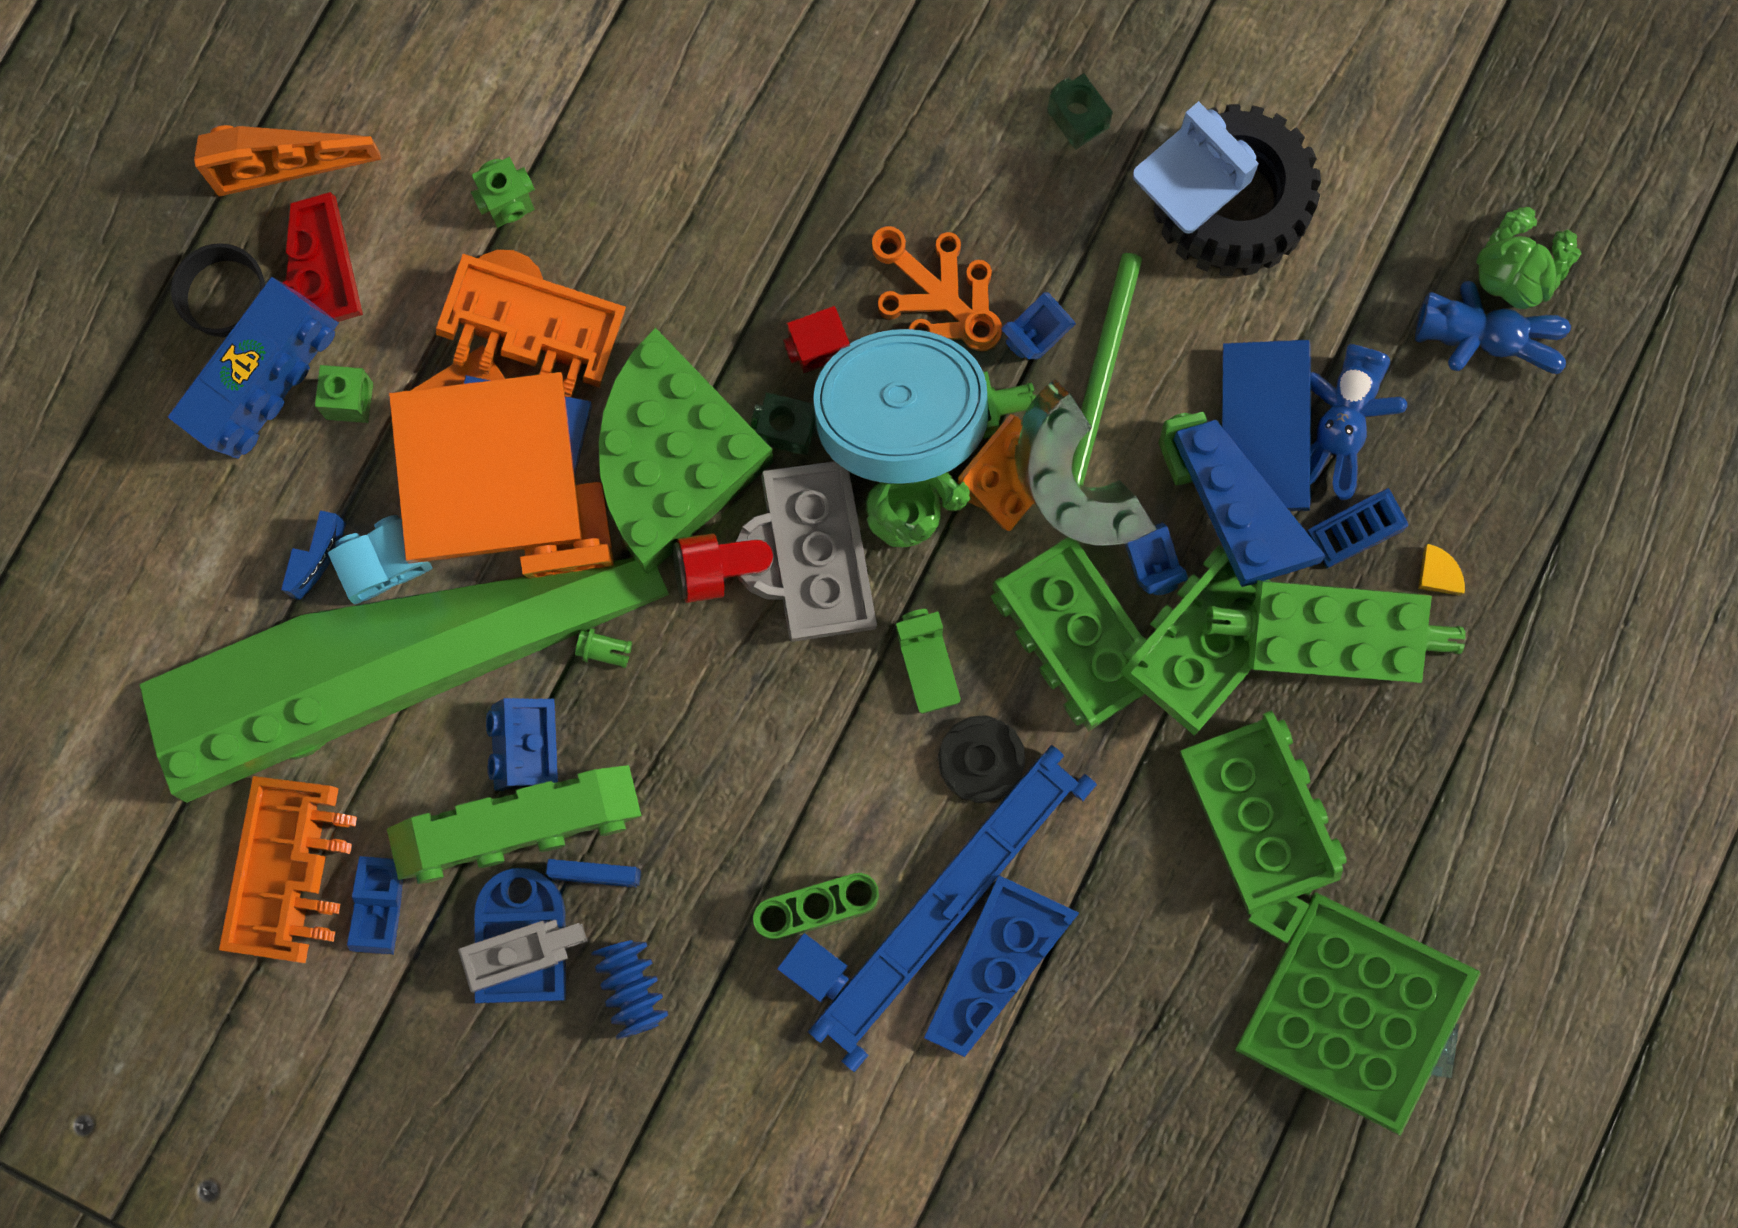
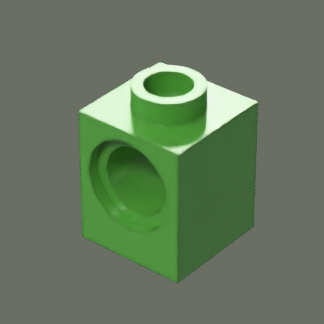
M320 365L315 407L326 420L368 423L373 381L363 368Z

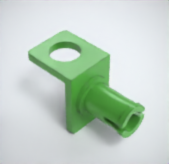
M983 372L987 385L988 423L982 439L990 438L999 428L998 420H1000L1001 415L1031 409L1037 410L1036 395H1033L1034 386L1032 382L995 391L994 387L990 385L988 372Z

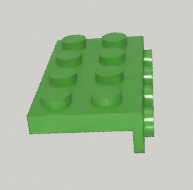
M1073 534L1008 576L1000 577L993 582L992 588L995 591L991 595L993 603L1004 618L1011 615L1019 627L1015 631L1017 639L1027 653L1035 651L1043 663L1039 667L1040 673L1052 690L1059 687L1067 699L1063 706L1076 726L1083 723L1089 732L1146 695L1120 673L1129 662V659L1123 654L1141 634Z
M1220 544L1203 563L1209 569L1203 577L1199 579L1193 574L1178 591L1177 595L1182 598V601L1175 609H1172L1167 604L1150 623L1156 630L1148 640L1140 635L1123 654L1129 659V662L1120 672L1194 736L1251 670L1248 668L1249 643L1244 640L1243 636L1210 635L1205 630V621L1223 622V620L1206 617L1209 606L1245 610L1247 606L1253 604L1256 598L1257 583L1241 587L1225 550Z
M1273 711L1264 713L1262 720L1180 750L1181 760L1248 915L1339 881L1343 872L1342 865L1347 863L1339 840L1337 838L1331 840L1324 824L1328 823V816L1319 798L1313 800L1306 786L1310 783V777L1301 758L1295 760L1288 746L1293 744L1289 728L1283 719L1277 721Z

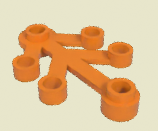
M886 226L875 232L872 238V252L875 258L885 264L894 263L927 293L899 295L895 291L884 292L878 299V311L883 318L892 320L898 318L901 313L947 311L958 322L931 324L926 319H917L911 323L909 329L915 330L919 327H924L929 332L948 339L963 340L967 347L975 351H987L999 343L1002 336V323L996 314L989 311L988 284L991 280L992 269L986 261L974 260L967 267L966 279L969 285L972 286V309L958 297L957 257L960 254L961 241L956 234L945 232L939 235L936 240L935 250L940 258L941 265L940 281L905 250L906 240L899 229ZM945 241H951L956 245V248L952 252H945L941 249L940 245ZM885 243H893L897 249L894 253L886 254L881 250V247ZM980 268L987 275L984 279L977 280L973 278L971 272L974 269ZM892 299L899 306L894 311H887L884 309L883 303L886 300ZM982 325L989 330V333L985 337H978L974 334L973 329L976 326Z

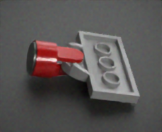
M835 461L763 471L761 478L767 514L756 516L744 525L736 542L718 545L716 535L712 533L677 538L676 543H673V560L680 598L685 599L686 603L723 598L724 578L737 576L739 581L751 593L764 599L783 600L790 642L875 630L877 627L850 473Z

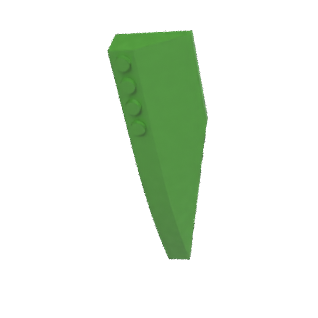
M634 558L614 561V566L531 579L525 576L300 615L139 684L156 755L171 794L188 803L290 759L291 756L309 748L327 743L575 636L581 630L586 631L669 595L657 566L646 574Z

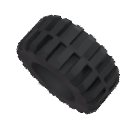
M1229 104L1226 106L1224 113H1218L1226 124V130L1237 141L1243 140L1254 151L1256 161L1259 163L1256 170L1267 179L1274 193L1275 201L1270 212L1257 219L1247 221L1231 220L1215 213L1193 233H1184L1155 203L1153 210L1156 222L1164 224L1161 234L1167 244L1176 241L1178 243L1176 254L1185 261L1190 256L1197 259L1196 268L1208 272L1210 266L1220 268L1219 274L1222 276H1233L1235 269L1241 268L1245 276L1256 274L1260 265L1264 264L1269 269L1280 262L1283 254L1290 255L1297 247L1301 237L1304 236L1320 198V194L1317 192L1321 184L1320 170L1313 168L1317 160L1313 148L1309 146L1303 148L1302 146L1305 136L1298 128H1294L1292 131L1288 130L1285 127L1287 119L1277 113L1272 119L1263 115L1264 108L1252 105L1250 112L1241 111L1240 104ZM1211 108L1218 113L1217 108Z

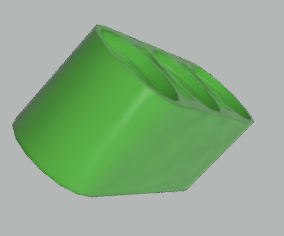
M853 873L769 898L756 907L753 914V924L757 932L765 939L778 941L864 916L872 912L877 906L879 900L878 886L869 875ZM864 883L869 886L872 891L871 900L866 905L858 907L849 903L846 893L851 885ZM814 895L823 896L829 902L828 913L820 919L809 918L804 912L805 902ZM771 908L782 909L786 914L785 926L777 932L766 931L762 925L763 914Z

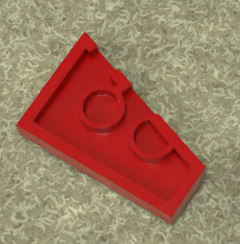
M328 192L291 203L286 254L289 256L286 281H283V284L302 294L337 322L363 315L336 196Z

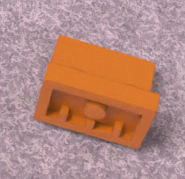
M593 482L575 485L582 540L568 544L545 545L524 549L525 556L520 557L522 574L531 579L614 566L602 483Z

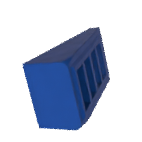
M1387 488L1308 529L1307 533L1324 553L1325 557L1322 561L1326 569L1402 533L1408 527V522L1392 492ZM1379 506L1389 526L1384 527L1374 508ZM1359 515H1365L1374 534L1368 536L1358 518ZM1345 522H1348L1358 541L1353 545L1341 525ZM1332 529L1342 548L1338 553L1335 552L1325 533Z

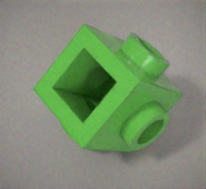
M510 157L503 160H490L483 164L478 172L472 174L478 189L471 191L477 207L481 215L490 212L497 228L506 223L517 221L525 214L535 210L528 194L534 191L535 188L525 168L522 167L516 170Z

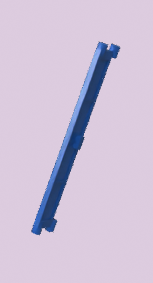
M1053 745L1039 757L808 1030V1033L820 1043L829 1035L848 1053L841 1061L853 1072L869 1056L863 1048L857 1045L858 1041L1066 795L1071 792L1083 802L1097 786L1095 781L1086 774H1083L1076 781L1061 768L1058 763L1064 755Z

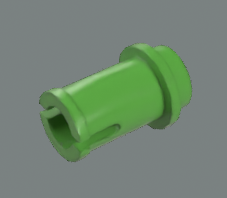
M593 628L589 632L581 630L575 655L583 657L582 661L586 663L588 659L626 669L629 656L613 653L612 650L629 653L631 652L633 642L595 634V629Z

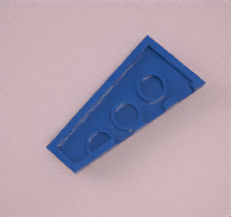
M1217 420L1176 432L1174 437L1175 444L1241 587L1255 584L1257 580L1265 581L1322 562L1325 557L1324 553Z
M999 875L924 1039L965 1057L1078 916L1079 912Z

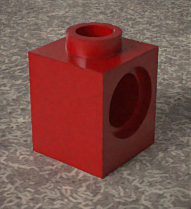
M835 306L787 323L789 337L783 339L790 362L795 363L799 361L803 374L825 366L838 351L850 346Z

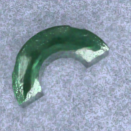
M1054 379L1031 402L1020 423L1022 430L1018 445H1015V465L1019 481L1027 497L1053 527L1064 535L1082 543L1102 546L1118 545L1137 540L1153 532L1157 528L1137 497L1120 480L1105 487L1089 488L1075 482L1072 474L1073 454L1079 441L1092 427L1072 395Z

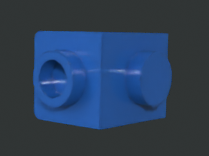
M1044 292L1014 322H1007L1001 329L1008 336L1005 340L1006 344L1018 357L1040 359L1076 323L1049 292Z
M1163 522L1123 537L1137 584L1146 593H1153L1154 595L1167 594L1176 590L1178 583L1188 580L1186 570L1179 565L1168 527Z

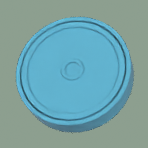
M897 329L877 332L850 343L849 347L838 351L826 363L820 372L814 388L813 398L817 431L826 452L847 471L872 481L903 484L925 481L940 476L960 465L974 452L984 436L988 423L987 385L980 365L961 345L932 332Z

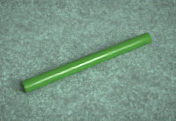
M1123 253L1121 256L1059 491L1061 495L1066 497L1080 498L1142 263V258L1133 253Z

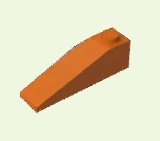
M230 125L218 126L213 128L210 133L198 135L194 157L196 168L219 197L381 160L380 151L371 136L246 126L233 127Z

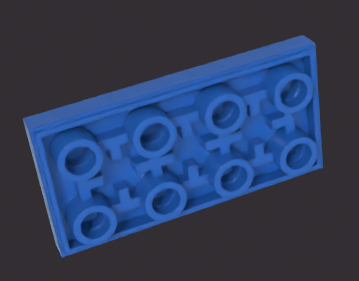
M1310 341L1224 343L1222 428L1289 511H1310Z

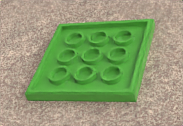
M1315 892L1235 1051L1401 1136L1481 973L1475 968Z

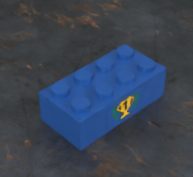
M271 277L177 403L168 418L205 447L239 459L241 455L247 454L256 445L259 439L257 433L266 421L272 420L279 414L284 405L283 398L291 387L300 384L305 379L310 369L309 363L317 352L325 350L331 344L335 336L334 329L339 322L299 292Z

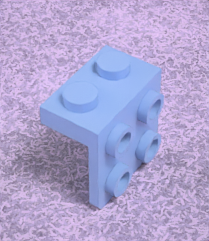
M1198 101L1186 111L1181 129L1134 169L1133 179L1184 233H1193L1252 182L1259 163L1256 161V155L1252 148L1243 140L1237 141L1226 130V124L1222 117L1213 109L1207 110Z

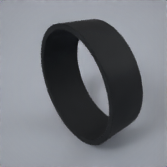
M223 243L200 247L185 257L176 269L171 285L172 301L180 317L190 326L215 337H227L236 324L225 328L211 329L202 327L193 318L188 305V293L198 273L211 264L221 261H234L249 267L260 280V291L266 285L258 263L248 252L237 246Z

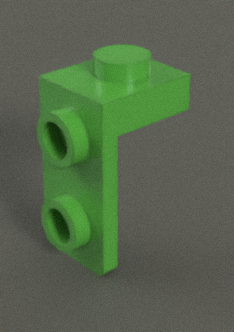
M919 609L904 614L902 616L903 621L896 623V634L919 713L924 714L959 704L961 698L944 643L943 625L939 612L928 614L927 609Z

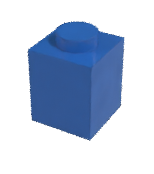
M805 933L777 968L821 1003L826 996L834 1000L849 980V978L843 975L848 966Z

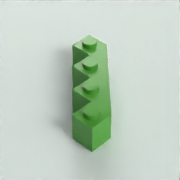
M626 765L594 769L579 773L578 778L556 783L548 781L516 790L517 793L495 799L487 797L457 805L452 811L432 816L430 813H426L387 828L398 880L416 877L417 884L429 883L444 878L443 871L458 864L477 861L479 868H485L505 862L503 855L519 848L538 845L539 852H546L564 847L565 838L580 832L599 829L600 836H607L625 831L626 822L641 817L630 767Z

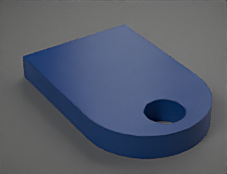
M526 868L505 870L492 877L484 885L476 901L475 943L540 921L550 922L557 920L559 929L565 928V905L557 886L543 874ZM519 878L527 879L532 887L531 896L523 903H514L508 895L510 884ZM566 960L558 962V965L475 992V1003L566 1001Z

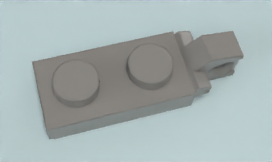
M557 920L550 922L540 921L459 948L458 952L470 992H477L558 965V962L568 959L566 948L587 942L583 924L577 923L559 929Z

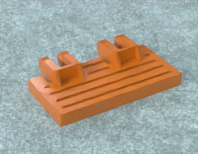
M462 254L436 327V335L454 340L459 324L465 325L453 359V364L461 367L468 359L474 335L488 339L478 364L479 372L486 375L490 372L501 338H505L501 349V356L536 367L541 350L547 353L539 375L552 373L555 362L569 365L570 369L567 378L563 382L565 396L572 398L583 364L587 365L583 383L600 388L626 307Z
M253 776L219 946L220 951L306 963L309 944L292 942L293 936L334 942L335 931H331L329 928L318 926L314 928L303 927L306 910L317 911L320 914L326 915L339 914L341 904L300 898L301 892L319 894L326 857L310 854L309 849L350 854L352 844L347 843L345 840L320 839L323 823L334 824L344 828L355 827L356 816L317 810L318 805L335 807L339 788L329 785Z

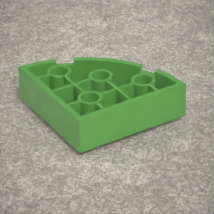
M656 327L632 352L615 379L604 408L599 437L600 478L608 509L627 550L646 574L656 566L658 567L673 553V543H676L677 538L691 537L773 463L772 448Z

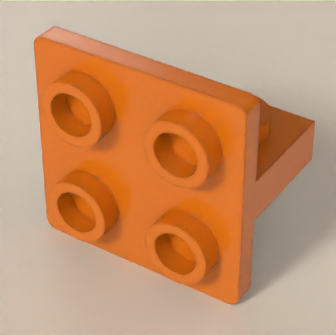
M1010 414L959 475L957 483L961 484L964 481L969 487V496L971 498L968 501L969 503L986 510L1002 529L1011 531L1058 474L1061 466L1020 418Z

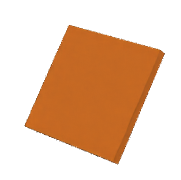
M562 372L389 393L405 556L408 564L529 549L545 545L568 544L582 540Z

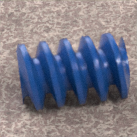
M629 940L591 953L592 956L605 957L604 960L595 966L596 972L610 974L600 984L601 989L616 992L605 1001L606 1006L621 1008L610 1019L613 1025H626V1028L616 1035L617 1040L654 1029L659 1026L658 1023L668 1016L667 1010L653 1009V1006L663 998L662 993H648V988L658 981L657 976H643L642 973L653 964L652 959H638L637 956L638 953L647 947V942Z

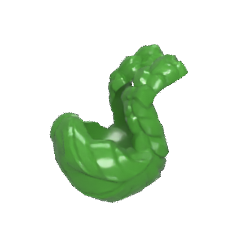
M1520 207L1513 212H1507L1499 228H1496L1492 233L1489 241L1479 252L1476 263L1479 265V280L1483 289L1492 295L1501 296L1507 303L1518 309H1528L1537 306L1543 301H1549L1554 291L1559 287L1560 281L1566 278L1569 269L1577 262L1581 255L1580 249L1577 248V235L1569 229L1555 233L1552 245L1554 259L1545 246L1536 244L1531 238L1513 237L1516 234L1525 233L1537 225V219L1534 217L1535 210L1530 207Z
M948 472L935 478L914 483L894 484L880 482L872 488L867 496L868 526L877 537L892 547L902 548L920 544L929 539L939 526L941 517L939 495L942 498V506L948 511H960L971 500L969 487L964 481L958 484Z

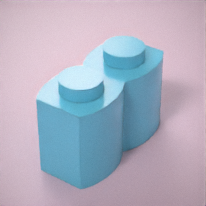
M391 515L381 519L374 525L375 530L367 535L360 536L358 533H352L340 538L335 542L336 547L328 552L346 595L353 604L369 600L393 586L412 580L433 568L430 561L410 564L406 561L402 518H399L398 515Z

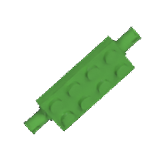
M1257 580L1256 598L1253 604L1247 606L1245 610L1209 606L1206 612V617L1223 620V622L1205 621L1207 634L1243 636L1244 640L1248 641L1250 648L1248 668L1253 670L1422 683L1426 651L1461 654L1465 646L1463 643L1448 641L1449 638L1465 640V630L1462 626L1429 625L1432 596L1426 594Z

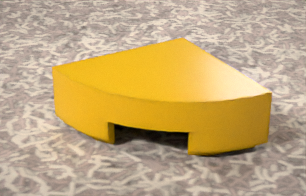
M1427 544L1424 547L1418 589L1462 596L1465 591L1464 577L1454 558L1443 549L1434 545Z

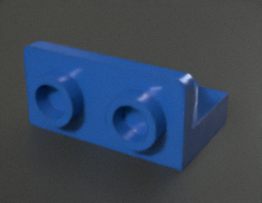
M504 698L494 703L486 716V731L488 736L492 737L493 754H490L488 758L487 770L489 779L494 780V790L505 791L509 788H525L548 781L558 782L554 699Z

